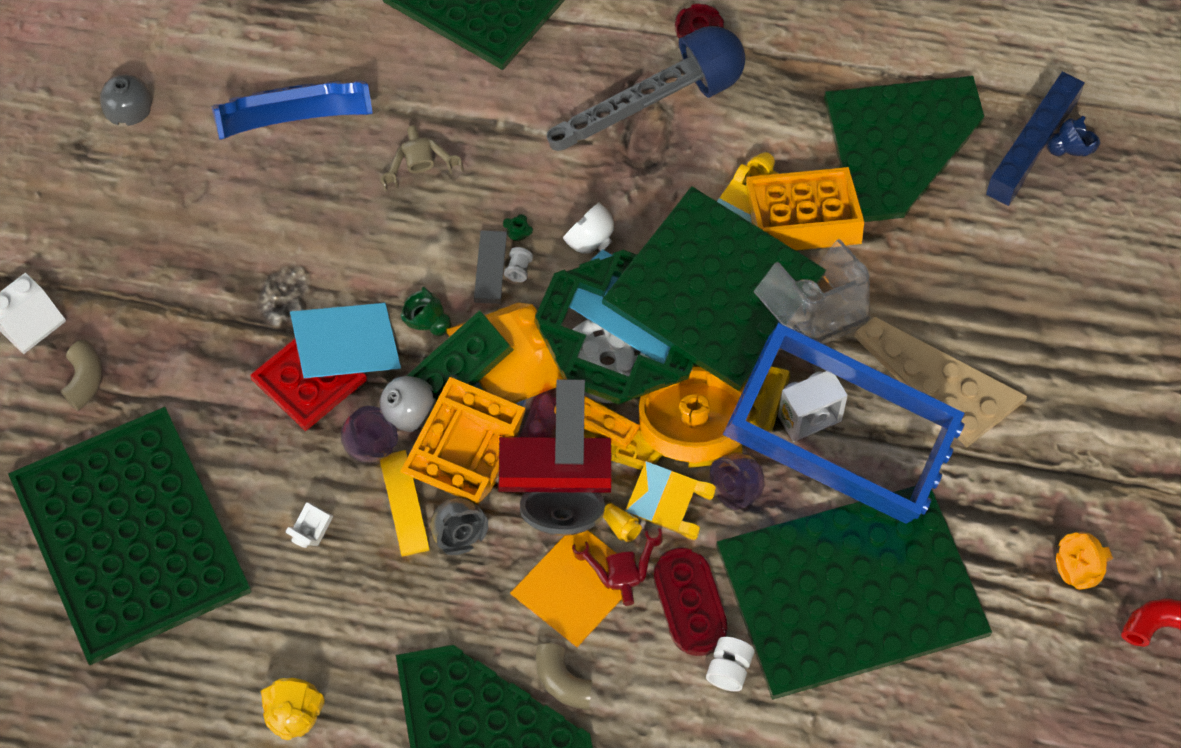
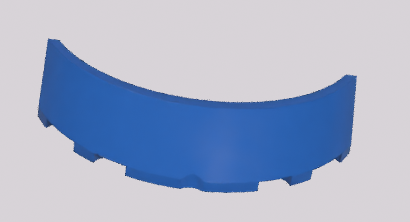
M333 81L323 84L290 86L256 92L250 96L235 97L229 99L228 103L211 106L219 140L244 131L283 122L337 115L373 114L369 86L365 81L349 83Z

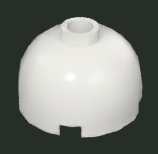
M598 202L566 233L563 239L572 249L583 254L592 253L597 249L600 251L604 250L612 242L609 238L614 231L612 215Z

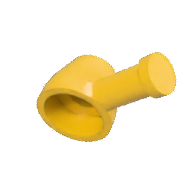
M767 152L754 156L747 164L750 167L748 172L750 176L779 174L773 170L775 164L774 157Z

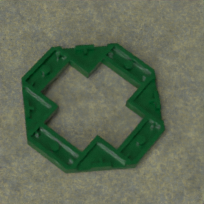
M626 250L614 252L613 256L602 260L597 258L579 264L578 268L569 271L564 269L554 273L534 320L563 379L585 380V392L616 404H621L687 380L694 366V362L670 348L664 364L638 354L629 376L578 358L585 343L586 335L562 326L578 288L604 297L612 277L619 278L637 256V254Z

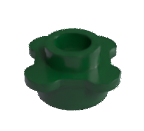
M519 214L513 219L506 218L503 221V227L507 228V235L512 240L521 241L533 233V228L528 225L527 217L523 214Z

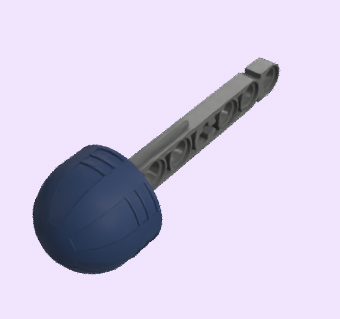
M717 26L702 27L680 38L679 48L683 57L682 61L573 116L568 122L564 121L552 127L546 135L550 148L555 151L567 149L578 143L577 140L586 139L694 82L707 98L724 91L740 78L744 70L745 51L741 41L733 32ZM670 78H677L674 82L666 83V80ZM646 90H655L653 93L643 94ZM604 112H609V113H610V114H609L608 116H606V117H603V118L598 117L600 114H602V113H604ZM588 124L585 128L576 129L578 125ZM557 136H565L562 140L554 141V138Z

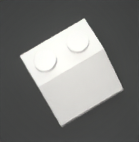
M26 273L0 292V332L23 354L66 322L44 290Z

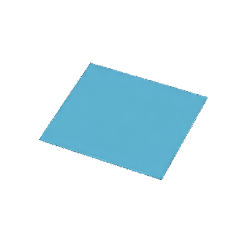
M386 303L290 311L303 378L401 369Z

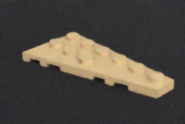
M874 317L855 331L854 337L900 382L965 413L961 420L965 425L957 439L966 447H969L1026 402V395L877 317Z

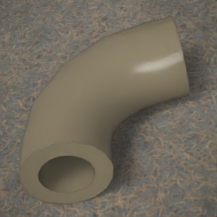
M87 340L77 341L67 351L66 357L73 365L75 374L71 382L60 390L76 411L81 410L93 398L102 380L101 359Z
M550 643L538 645L536 648L537 674L546 691L562 704L589 710L592 680L581 679L568 672L565 666L566 651L562 646Z

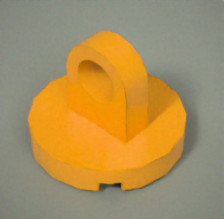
M1083 531L1067 534L1060 540L1058 546L1061 547L1059 553H1056V564L1062 579L1068 585L1072 584L1079 590L1097 586L1103 580L1106 573L1107 562L1113 559L1109 547H1102L1097 538Z

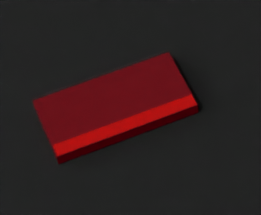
M499 437V492L611 493V438H584L583 465L555 464L556 438Z

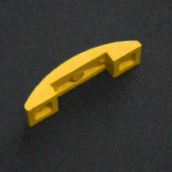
M406 450L379 456L402 557L429 551L413 477L401 473V469L407 459Z

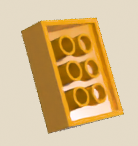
M849 167L746 177L752 224L795 251L862 244L864 219Z

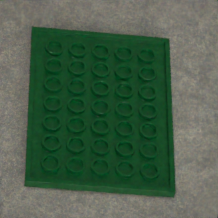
M162 407L8 473L89 666L252 593L166 407Z
M916 486L893 493L910 500ZM932 489L928 496L931 499V503L924 515L920 514L918 519H913L907 524L859 501L717 541L716 547L772 700L991 636L992 630Z

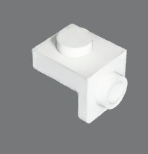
M306 502L294 527H288L286 533L293 536L291 541L301 547L307 548L308 545L318 546L333 515L312 503Z

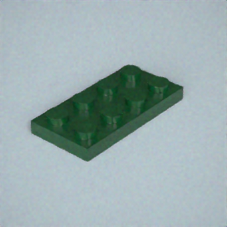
M479 310L406 376L420 378L430 384L433 388L431 390L433 398L437 402L449 377L474 386L514 349Z

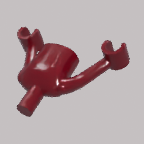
M658 528L659 535L651 538L648 530L645 531L647 542L640 557L639 570L634 552H621L607 556L605 558L608 568L607 575L603 566L591 554L588 542H585L586 549L584 551L578 552L575 544L572 545V550L577 560H586L606 588L621 590L623 605L630 606L634 604L632 587L639 585L645 580L653 547L659 546L662 543L663 534L662 530Z

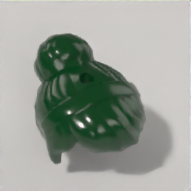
M423 286L421 291L412 293L405 300L400 315L402 322L409 328L419 331L429 330L435 336L447 334V329L452 326L451 319L448 314L444 313L441 301L435 294Z

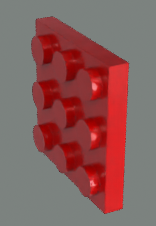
M296 339L292 340L250 374L251 380L304 431H307L367 381L364 373L303 378Z

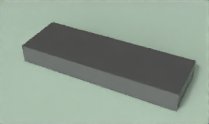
M483 230L480 232L474 303L501 304L507 232Z
M557 379L555 464L583 465L585 380Z

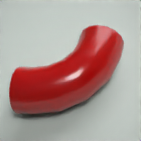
M1164 598L1145 603L1132 612L1123 627L1121 637L1132 645L1145 647L1150 644L1153 634L1160 628L1171 627L1181 630V600Z

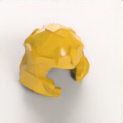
M280 678L274 681L272 685L261 690L265 724L275 735L285 740L302 737L309 732L325 704L324 696L317 690L315 685L302 679Z

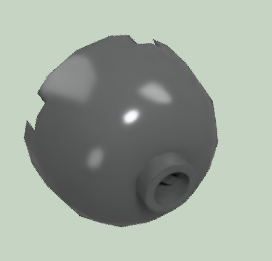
M129 74L114 76L104 84L100 92L102 112L106 119L113 124L118 125V122L126 123L127 126L142 122L151 111V94L145 83L136 76Z
M453 498L445 501L433 512L430 520V532L434 541L448 555H460L473 549L471 544L475 543L478 539L481 542L489 529L488 519L481 508L465 498Z

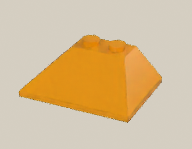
M518 302L485 315L514 350L486 374L479 383L484 391L512 403H518L556 388L557 379L564 380L534 322L537 310L533 304ZM464 323L448 328L447 334L449 337Z
M449 377L409 453L401 473L460 498L468 499L478 505L491 492L499 476V437H517L525 413V407Z

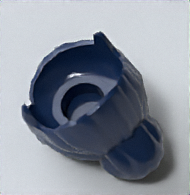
M1081 116L1077 120H1073V118L1066 120L1060 127L1059 132L1054 133L1048 140L1047 149L1055 156H1062L1067 153L1073 156L1084 157L1094 153L1101 145V142L1094 132L1086 131L1085 116Z

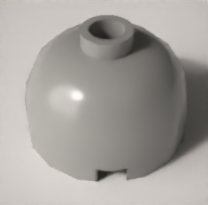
M402 376L392 380L385 386L380 397V410L384 419L394 428L406 432H415V429L423 428L436 404V399L433 398L431 391L433 390L432 386L425 380L411 376Z

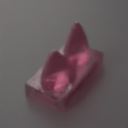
M549 392L536 396L520 437L552 436L556 427V413H554L556 398L552 397Z

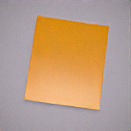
M588 530L579 534L564 536L510 592L512 596L575 647H578L622 600L621 590L606 588L586 560H577L574 556L572 545L575 544L576 550L582 552L586 549L585 542H588L591 554L603 566L608 575L605 558L616 554V552Z

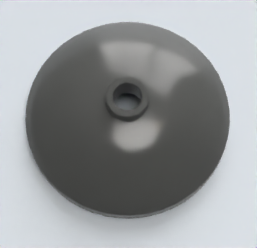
M525 492L520 500V514L524 521L534 529L551 535L567 536L585 532L598 524L605 513V502L599 493Z

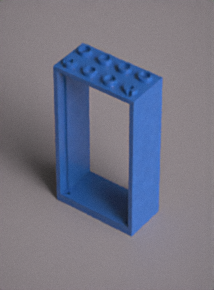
M778 323L762 349L723 435L907 524L913 519H918L920 514L924 515L931 503V499L928 498L932 488H937L942 478V473L939 470L943 463L947 464L954 449L950 445L954 438L957 439L964 428L965 423L961 422L965 413ZM779 348L942 426L910 500L746 421Z

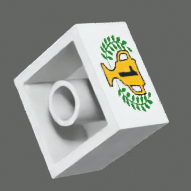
M819 371L800 383L792 382L782 390L778 417L792 441L795 442L841 422L848 395L836 375L828 371Z

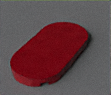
M682 547L671 549L660 557L654 569V584L670 636L674 644L687 654L694 656L711 654L715 651L719 638L726 637L728 623L710 566L701 554L698 555L692 552L691 549Z

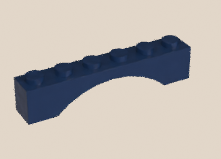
M1063 71L1061 72L991 176L986 192L987 196L1007 206L1011 204L1048 140L1076 106L1085 82Z

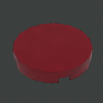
M693 4L690 8H683L676 16L675 32L679 39L702 27L717 26L724 28V20L719 15V11L706 4Z

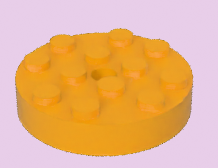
M693 367L687 380L640 397L639 425L642 436L654 450L664 457L696 464L721 458L740 446V443L724 436L723 433L744 387L737 391L702 367ZM749 412V414H748V416H747V419H746V421L749 422V423H750V412Z

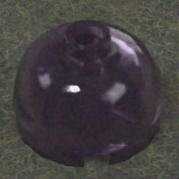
M367 405L355 410L344 421L341 429V443L344 450L350 457L359 462L373 463L386 458L392 453L393 447L398 442L396 426L387 421L383 414L379 412L382 409L375 406Z
M741 452L730 453L715 460L711 465V484L717 485L718 490L721 492L717 497L726 507L739 510L750 506L761 496L765 486L762 467L752 456Z

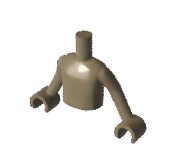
M410 126L407 128L410 141L403 143L397 149L390 170L382 175L381 182L385 191H387L386 186L390 182L395 183L396 189L399 187L396 174L403 157L406 159L407 169L410 173L430 170L434 166L432 150L446 162L450 174H452L451 169L453 166H460L461 171H464V167L459 156L449 155L432 139L419 138L417 127Z

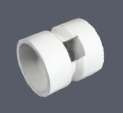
M732 637L719 638L714 651L716 659L711 661L706 679L711 684L724 690H742L747 675L745 669L749 668L755 650L742 640Z

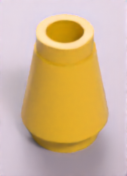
M613 503L605 506L603 518L618 539L624 540L627 543L636 539L642 530L639 519L615 506Z

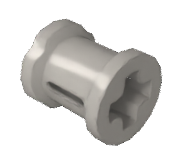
M515 247L510 250L511 259L509 266L504 270V275L513 282H524L528 277L526 271L528 264L533 260V254L525 248Z

